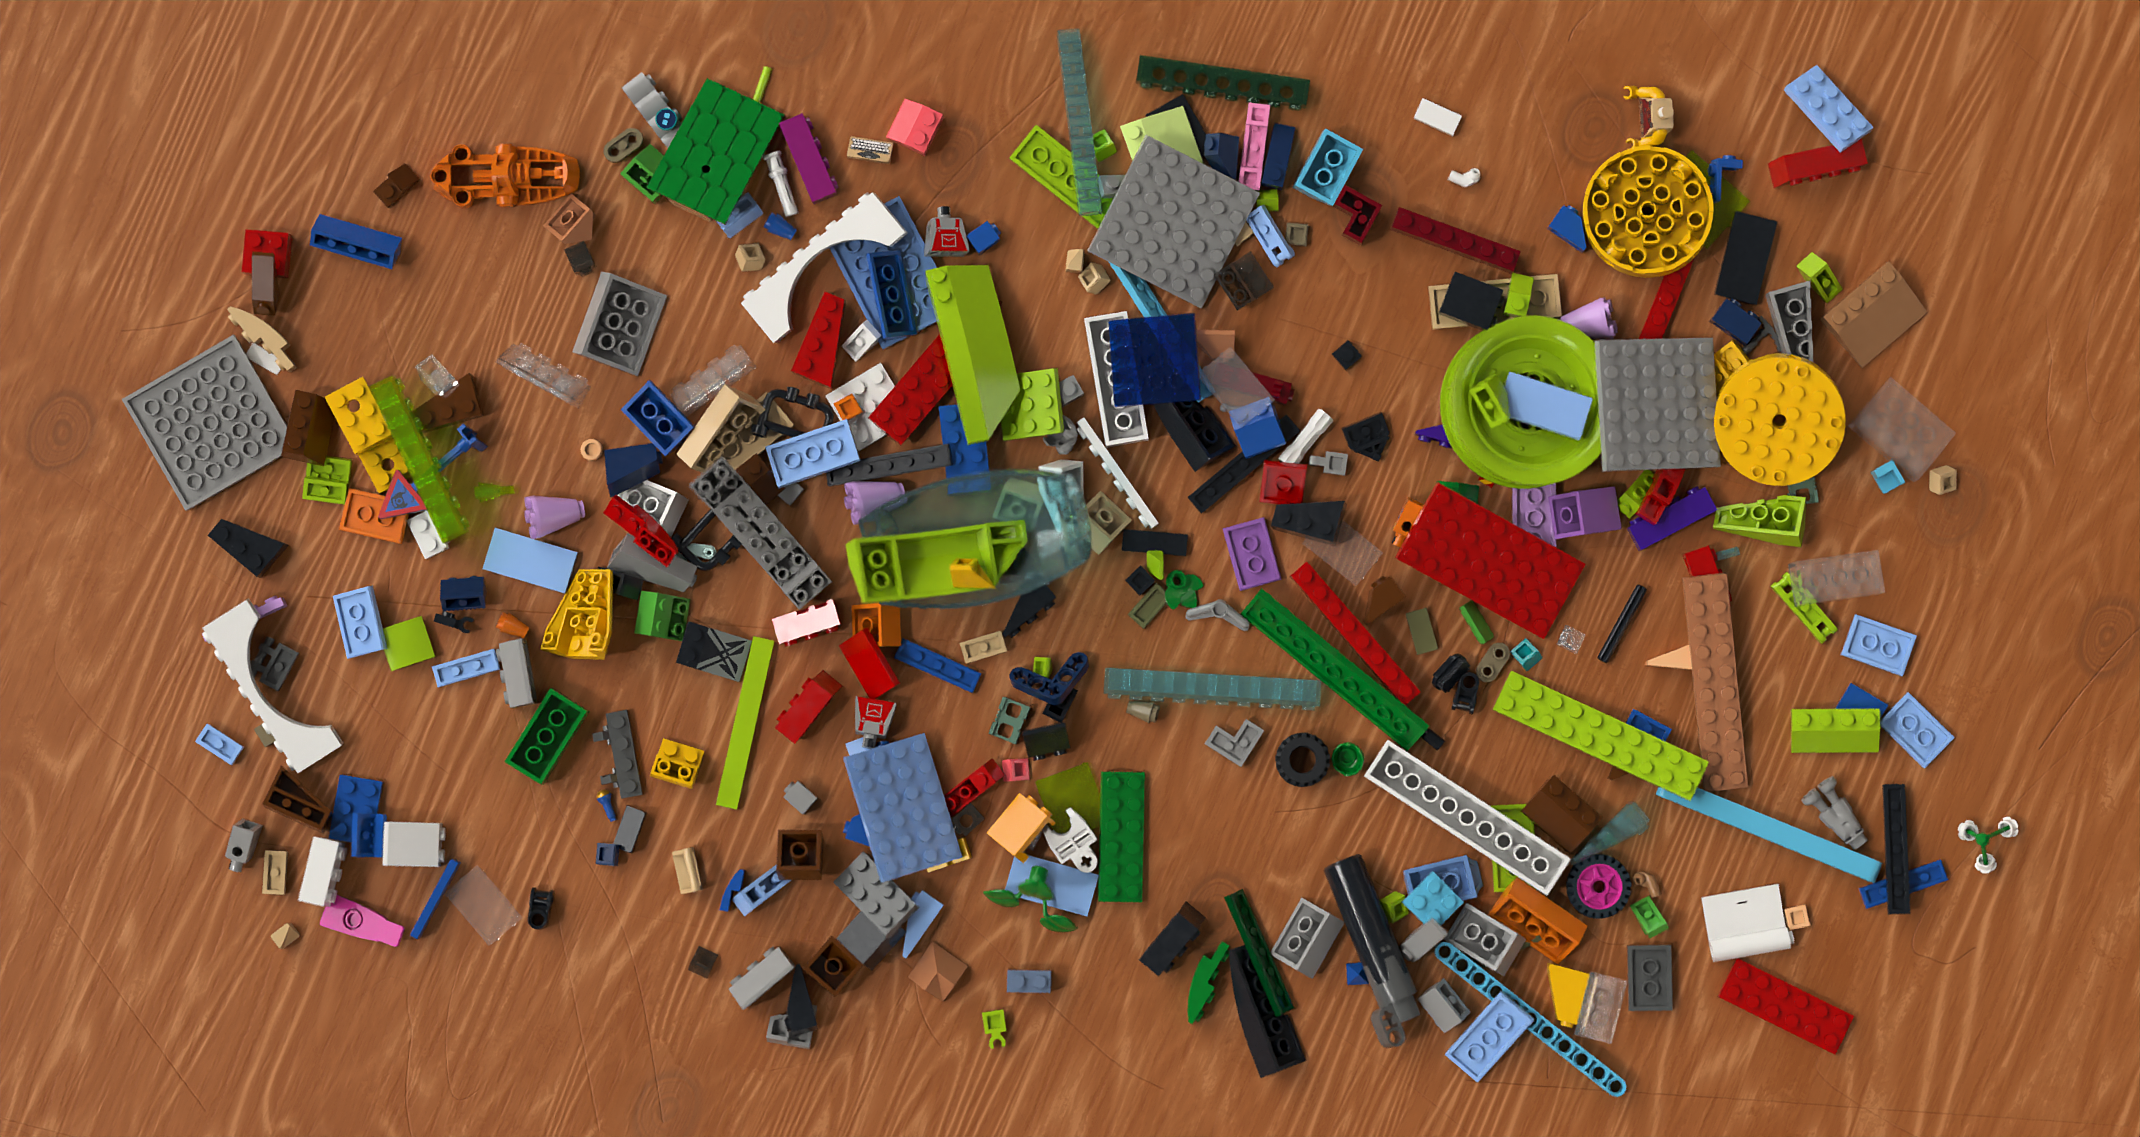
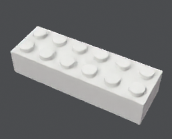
M1127 311L1084 318L1106 448L1148 441Z

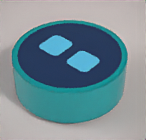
M664 108L658 111L655 121L660 129L669 131L676 126L677 116L673 110Z

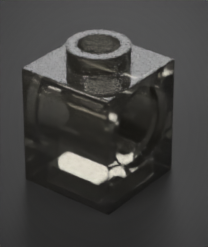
M584 241L564 249L576 275L580 274L582 277L593 272L592 268H595L596 265Z
M969 803L951 821L954 823L953 828L959 836L962 833L967 836L985 818ZM965 814L970 815L973 819L970 827L961 825L960 819Z

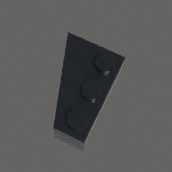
M1345 501L1276 505L1271 527L1273 530L1336 546L1347 504Z
M223 519L207 535L259 578L263 577L289 546Z

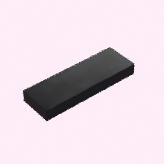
M1123 529L1122 551L1140 553L1162 551L1164 555L1186 556L1188 534Z

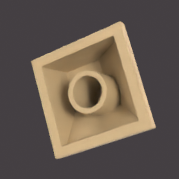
M1101 491L1078 513L1083 541L1098 555L1132 521Z

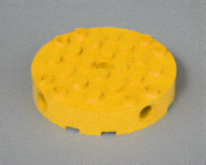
M1651 145L1632 147V149L1619 152L1610 157L1592 176L1583 202L1584 230L1596 254L1615 270L1630 276L1643 278L1671 274L1691 262L1707 241L1714 212L1712 193L1702 172L1684 155L1665 147H1652ZM1650 207L1654 210V213L1652 215H1644L1642 209Z
M1767 354L1741 365L1723 384L1716 401L1714 414L1715 436L1719 448L1727 461L1747 478L1774 486L1800 483L1821 472L1838 452L1845 432L1843 400L1835 382L1817 364L1793 354ZM1781 414L1785 416L1786 420L1783 423L1777 424L1773 420L1774 416Z

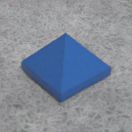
M1346 963L1347 985L1369 984L1361 963Z

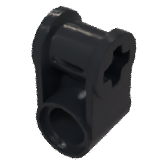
M1466 672L1460 677L1451 710L1468 711L1469 714L1473 715L1479 687V679L1476 674ZM1466 676H1472L1475 680L1471 688H1466L1463 684ZM1459 701L1467 702V703H1469V704H1468V705H1467V704H1462V703H1459Z
M532 887L528 913V924L532 928L542 930L547 927L554 900V890L548 892L536 890L535 887ZM537 897L546 898V900L537 899ZM536 914H541L544 917V922L540 926H536L533 923V917Z

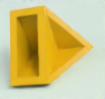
M956 558L950 564L953 587L996 589L978 563V559Z

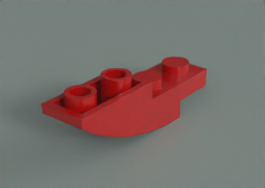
M1657 469L1652 478L1653 482L1636 515L1652 525L1657 524L1665 507L1670 504L1686 469Z
M618 495L613 496L603 514L634 536L633 542L664 566L669 567L678 552V548L668 533L640 506L632 507Z

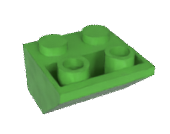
M650 144L636 155L620 174L652 203L656 204L663 195L648 189L647 186L664 155Z
M641 591L634 633L682 641L686 629L690 599Z

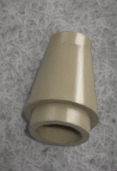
M1129 701L1126 713L1149 724L1150 722L1156 723L1160 706L1155 705L1153 702Z

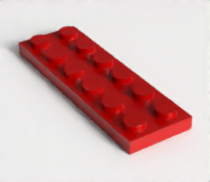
M940 334L868 417L872 423L900 446L953 385Z
M1738 958L1735 959L1717 996L1836 1055L1854 1018L1853 1015Z

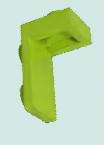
M1644 470L1628 490L1617 499L1619 511L1629 519L1637 512L1653 482L1654 473L1650 470Z

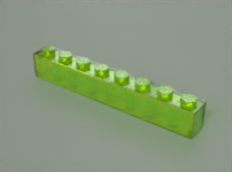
M392 375L370 385L369 388L442 543L450 542L469 533L467 529L470 527L466 516H461L458 510L461 506L457 497L452 496L449 491L451 484L447 476L443 477L440 472L442 465L437 456L433 457L430 450L433 448L431 441L428 437H424L421 431L424 429L419 417L415 418L412 412L414 405L409 397L406 398L403 393L405 386L401 378H396V376Z

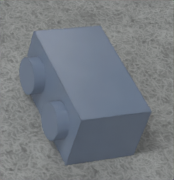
M1008 969L1007 992L1050 993L1051 970Z

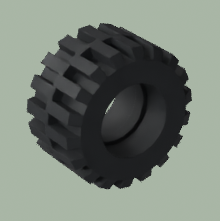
M1297 733L1283 740L1278 747L1275 756L1276 768L1279 775L1287 783L1297 787L1312 786L1321 781L1327 774L1330 766V754L1327 746L1320 738L1313 734ZM1299 747L1309 748L1315 755V765L1306 773L1295 771L1290 764L1291 753Z

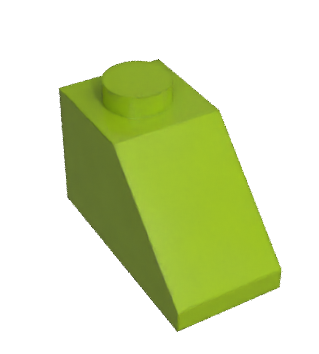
M1813 252L1796 266L1806 282L1810 281L1811 287L1824 302L1828 303L1843 290L1828 264Z
M1512 273L1503 315L1515 318L1527 315L1534 277Z
M1497 373L1478 382L1470 390L1491 428L1510 419L1507 391Z

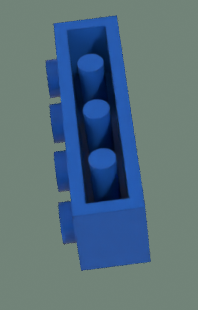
M319 214L313 225L310 238V246L389 269H393L400 255L402 242L401 237Z

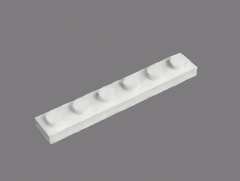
M1082 418L1077 422L1079 426L1076 429L1083 440L1085 438L1091 443L1089 449L1093 455L1101 457L1103 460L1101 466L1108 475L1110 473L1113 474L1116 479L1113 483L1120 492L1125 491L1128 496L1126 501L1132 510L1137 508L1141 514L1138 518L1144 527L1149 526L1153 529L1159 524L1086 419Z

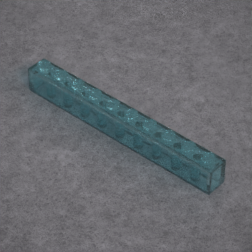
M1105 668L1104 694H1108L1109 699H1121V695H1129V700H1142V696L1151 697V701L1164 702V698H1173L1172 702L1185 703V699H1194V704H1207V700L1216 701V705L1228 706L1230 701L1237 702V706L1250 707V703H1259L1260 708H1272V704H1280V709H1293V705L1302 706V710L1315 711V707H1320L1321 680Z

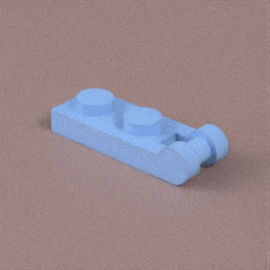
M1261 205L1253 210L1246 221L1273 265L1279 267L1285 259L1294 257L1295 252L1284 239L1265 205ZM1277 247L1281 250L1279 254L1275 250Z

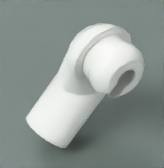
M1472 168L1465 174L1452 170L1448 180L1462 187H1468L1479 181L1481 173L1477 168Z

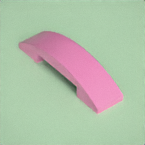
M1249 103L1239 182L1253 190L1259 191L1270 105Z

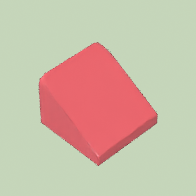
M1028 758L1002 760V771L1005 774L1003 777L1004 782L1030 780Z

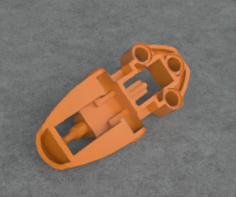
M459 144L453 148L452 153L446 155L433 167L430 175L434 183V190L444 198L454 202L460 208L467 209L472 206L474 199H482L483 197H496V205L501 208H511L513 206L549 202L576 192L579 185L580 170L576 158L551 150L499 144L495 147L496 153L473 155L469 147ZM461 150L468 152L465 160H458L457 158ZM563 163V166L554 167V170L531 168V164ZM468 166L491 167V170H473V182H492V185L454 186L453 168ZM440 172H445L447 175L443 182H437L436 176ZM553 176L554 180H563V186H531V179ZM461 193L468 194L467 202H458V197Z

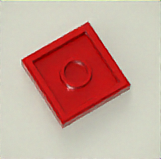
M1264 460L1259 502L1280 505L1303 503L1307 465Z

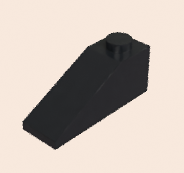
M800 964L795 966L786 1011L788 1018L784 1019L787 1032L792 1031L793 1037L818 1030Z

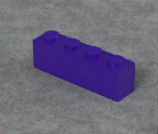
M1697 486L1687 491V497L1680 499L1678 496L1672 499L1655 525L1650 524L1641 517L1630 521L1631 526L1626 529L1638 551L1716 511L1717 508L1705 487L1699 489Z

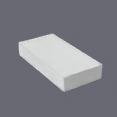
M1423 98L1413 119L1453 136L1462 116Z

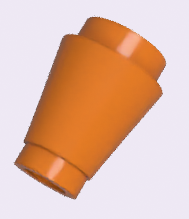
M502 612L496 624V628L500 629L499 632L523 639L529 629L528 626L511 613L506 614Z

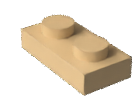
M1001 631L960 643L966 664L1007 652Z
M265 850L262 894L285 895L288 851Z

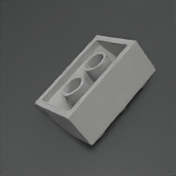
M516 639L500 643L499 649H496L498 662L502 661L503 670H500V677L502 683H506L507 691L504 692L505 704H509L510 708L538 704L527 640Z
M1301 898L1270 953L1272 956L1313 979L1345 922Z
M772 946L763 954L765 959L760 963L757 960L746 968L749 971L746 975L742 977L739 974L730 982L732 986L729 988V991L743 1010L795 968L796 965L780 946L777 949Z

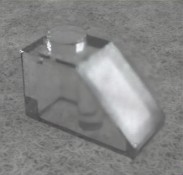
M432 354L415 366L421 381L432 393L439 396L458 383Z

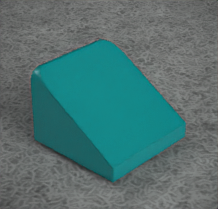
M1527 638L1510 651L1512 656L1526 671H1529L1542 659L1540 652Z

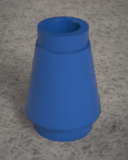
M771 213L763 226L767 229V232L789 240L792 239L797 230L778 213Z

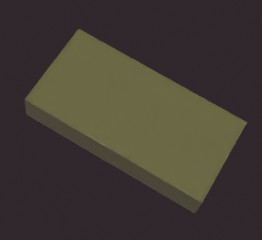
M1155 583L1128 613V616L1144 629L1167 604L1165 600L1166 591L1158 583Z
M1427 608L1406 613L1416 654L1420 655L1437 650L1438 647Z

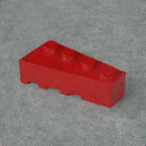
M1859 139L1841 153L1834 145L1783 155L1767 164L1773 188L1789 184L1790 186L1799 185L1806 180L1810 182L1822 179V176L1829 175V178L1842 175L1841 172L1847 170L1849 174L1861 171V167L1868 164L1862 139Z
M824 291L791 369L792 373L830 389L833 386L846 303L844 299Z

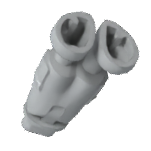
M1831 776L1817 786L1831 802V807H1828L1816 788L1810 790L1801 801L1805 806H1815L1820 811L1819 818L1829 829L1831 828L1845 844L1849 843L1853 850H1856L1868 839L1863 834L1864 830L1853 814V809L1845 797L1839 798L1834 789L1837 780L1834 776Z

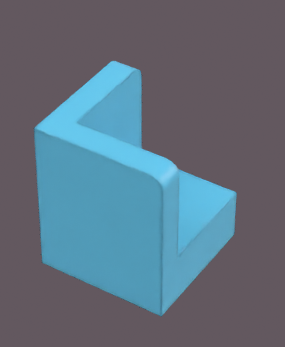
M1893 460L1871 471L1883 494L1905 483Z

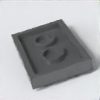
M1627 945L1628 1011L1673 1010L1671 945Z

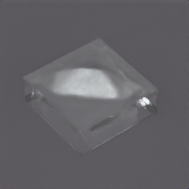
M1565 625L1557 645L1577 654L1586 635Z

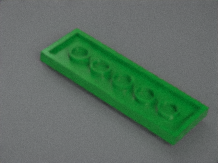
M1101 772L1098 902H1142L1145 772Z

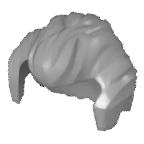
M1063 415V433L1047 435V438L1043 437V441L1047 446L1056 447L1060 455H1067L1076 443L1078 433L1071 419Z

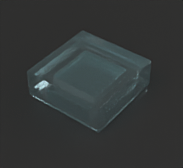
M1734 547L1716 552L1717 561L1740 555L1739 548Z

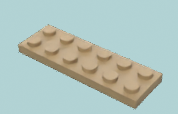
M1558 274L1530 276L1534 278L1526 316L1561 318ZM1511 278L1481 281L1503 290L1504 302L1501 309L1497 308L1494 316H1497L1498 323L1515 318L1503 315ZM1449 284L1428 287L1432 330L1468 326L1438 314Z

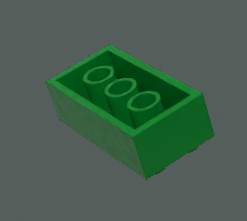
M550 688L504 762L540 785H544L590 711L555 689Z

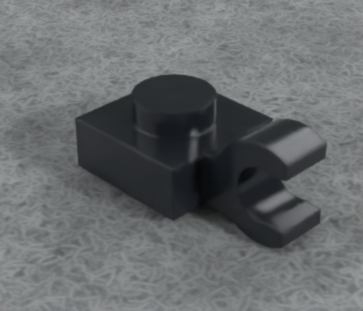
M442 611V615L435 614L433 622L459 629L463 633L471 632L464 628V623L466 621L474 623V619L464 617L461 620L454 619L455 614Z

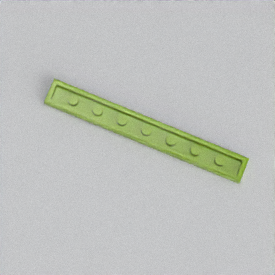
M753 636L716 805L738 809L774 640Z

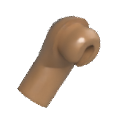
M1643 871L1637 872L1634 875V883L1647 887L1651 898L1661 895L1655 876Z

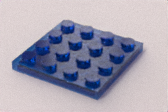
M1195 313L1108 320L1114 407L1201 400Z

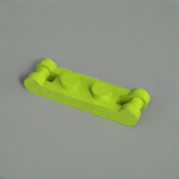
M1788 572L1782 575V579L1779 582H1774L1770 586L1820 644H1823L1827 640L1826 637L1831 633L1834 634L1838 631L1832 621ZM1790 585L1792 590L1787 594L1783 589ZM1822 622L1825 628L1819 631L1817 626Z

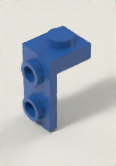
M1724 155L1723 158L1711 160L1708 167V175L1710 176L1709 188L1712 193L1713 203L1720 202L1722 170H1740L1743 168V160H1737L1736 156Z

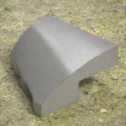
M812 1005L813 1012L816 1018L817 1006ZM787 1014L770 1017L766 1035L767 1042L810 1049L813 1031L793 1037L792 1031L787 1032L784 1019L788 1018Z

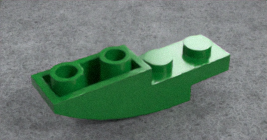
M1221 941L1211 959L1205 955L1202 956L1194 972L1187 1006L1188 1022L1190 1024H1193L1194 1021L1199 1022L1205 1012L1201 1010L1206 1002L1210 1004L1216 994L1213 991L1215 987L1209 984L1208 981L1209 979L1212 981L1215 979L1219 972L1218 964L1220 961L1225 962L1229 956L1228 948L1230 945Z

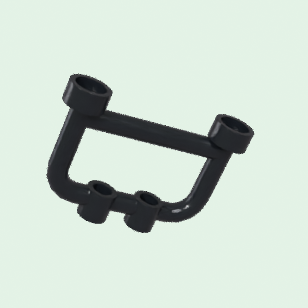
M787 387L786 391L775 389L766 394L762 404L766 410L759 415L757 424H752L750 434L767 438L769 430L790 437L806 433L767 420L772 401L777 397L791 403L804 405L809 409L822 411L825 414L823 427L833 424L834 415L832 409L825 403L820 402V396L808 393L807 397L799 395L800 390L794 387Z
M711 509L684 538L678 533L671 538L677 546L678 552L691 564L696 565L699 570L704 571L712 570L719 563L723 566L731 557L728 553L733 547L738 550L742 545L733 535L708 562H702L687 548L716 516Z

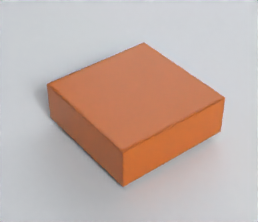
M853 394L833 403L842 420L847 419L849 421L863 413Z

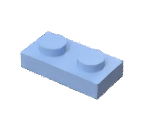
M208 723L195 741L230 765L234 764L244 746Z

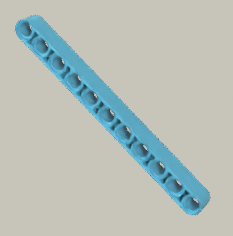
M1658 787L1656 795L1872 883H1875L1883 864L1700 788L1696 789L1691 802Z
M1442 941L1435 946L1434 954L1437 959L1492 1001L1494 999L1490 995L1491 988L1499 986L1501 991L1510 999L1517 1000L1518 1005L1527 1013H1533L1535 1015V1022L1529 1025L1527 1030L1603 1090L1616 1097L1625 1093L1626 1083L1622 1078L1452 944ZM1447 945L1450 948V954L1448 957L1442 958L1439 955V949L1441 946ZM1459 959L1467 961V968L1464 971H1458L1456 968V962ZM1481 972L1484 975V981L1479 985L1475 984L1473 976ZM1546 1026H1550L1553 1031L1549 1038H1543L1541 1034L1542 1029ZM1562 1040H1567L1570 1044L1569 1049L1565 1052H1561L1558 1047ZM1584 1053L1586 1055L1587 1061L1584 1065L1576 1063L1578 1054ZM1596 1067H1602L1604 1070L1603 1076L1599 1079L1593 1076V1070ZM1618 1080L1621 1088L1617 1092H1612L1610 1084Z

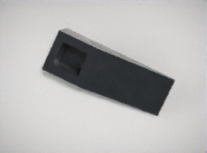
M1041 577L1023 590L1003 632L1005 638L1007 636L1013 638L1021 631L1019 628L1025 622L1028 625L1038 618L1037 613L1044 609L1046 612L1055 605L1053 600L1056 599V596Z

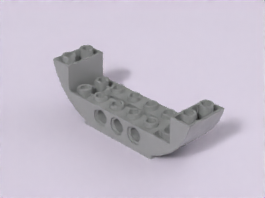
M723 457L689 485L799 610L832 582Z

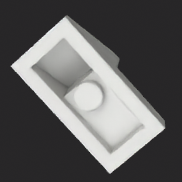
M866 320L844 342L842 347L856 362L878 343V339L882 335Z

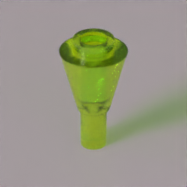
M478 482V486H474L475 499H479L480 503L500 495L514 494V485L500 486Z

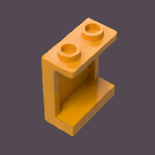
M1019 793L987 834L1024 864L1029 858L1024 853L1026 848L1047 823L1054 826L1056 822L1050 818L1053 814L1043 806L1041 809L1036 807L1039 803L1030 795L1025 798Z

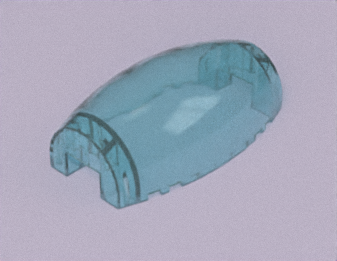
M985 470L937 480L910 490L882 504L858 520L862 538L922 533L991 522L1025 520L1028 542L1021 548L1015 560L1001 576L995 586L996 589L989 588L944 596L879 602V604L902 608L919 607V609H953L978 606L1013 598L1064 576L1086 562L1091 554L1090 520L1085 499L1078 482L1071 474L1047 470Z

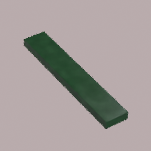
M1243 889L1224 897L1275 1016H1280L1294 1009Z

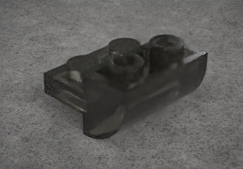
M1251 251L1214 274L1237 311L1250 305L1275 288Z

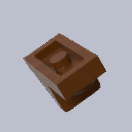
M405 163L388 173V178L373 192L389 208L420 179Z

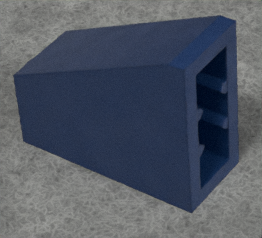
M653 443L604 450L606 479L610 497L618 495L660 473V464H663V456L661 451H657V447Z

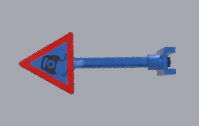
M462 424L457 429L463 437L457 442L458 445L412 484L407 481L399 470L395 471L378 518L385 519L428 510L429 506L420 497L418 491L463 452L466 453L471 447L483 452L488 446L476 437L477 433L475 430Z

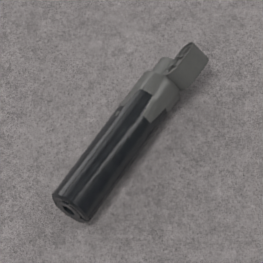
M1357 854L1325 867L1323 871L1380 1008L1371 1014L1372 1025L1380 1044L1384 1048H1393L1402 1045L1405 1041V1033L1401 1023L1420 1015L1412 995L1417 990L1363 857ZM1390 1033L1395 1037L1394 1043L1390 1040Z

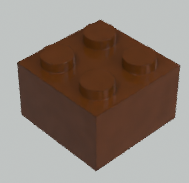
M778 830L776 864L778 880H822V830Z

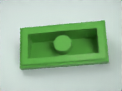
M1469 601L1459 607L1461 614L1479 644L1482 645L1494 637L1474 601Z

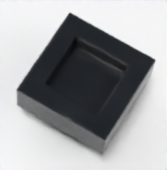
M1349 340L1331 354L1345 371L1362 357Z
M1141 565L1125 579L1139 596L1155 582Z

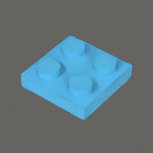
M1432 871L1402 903L1423 924L1433 918L1441 926L1459 908L1463 901Z

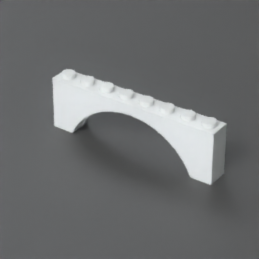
M865 193L858 199L860 203L856 207L850 206L842 213L843 217L838 222L834 220L825 227L827 230L821 236L819 234L815 235L809 241L810 245L806 249L800 248L792 255L794 257L793 260L788 264L786 261L776 268L777 273L774 276L770 277L768 275L759 283L761 286L756 291L752 289L743 296L745 300L741 304L773 343H778L793 330L791 321L793 292L805 268L818 255L835 245L854 240L876 241L892 247L908 234L876 193Z
M248 598L204 626L203 630L205 632L202 634L209 644L213 643L216 648L214 651L220 662L224 661L228 666L226 671L231 679H236L240 687L238 689L244 698L248 697L252 705H250L253 713L256 716L260 715L264 721L262 726L267 734H272L275 738L274 744L280 753L284 752L287 756L286 763L289 768L299 773L342 746L343 741L332 725L315 726L295 721L274 708L261 693L254 679L250 663L251 638L261 616Z

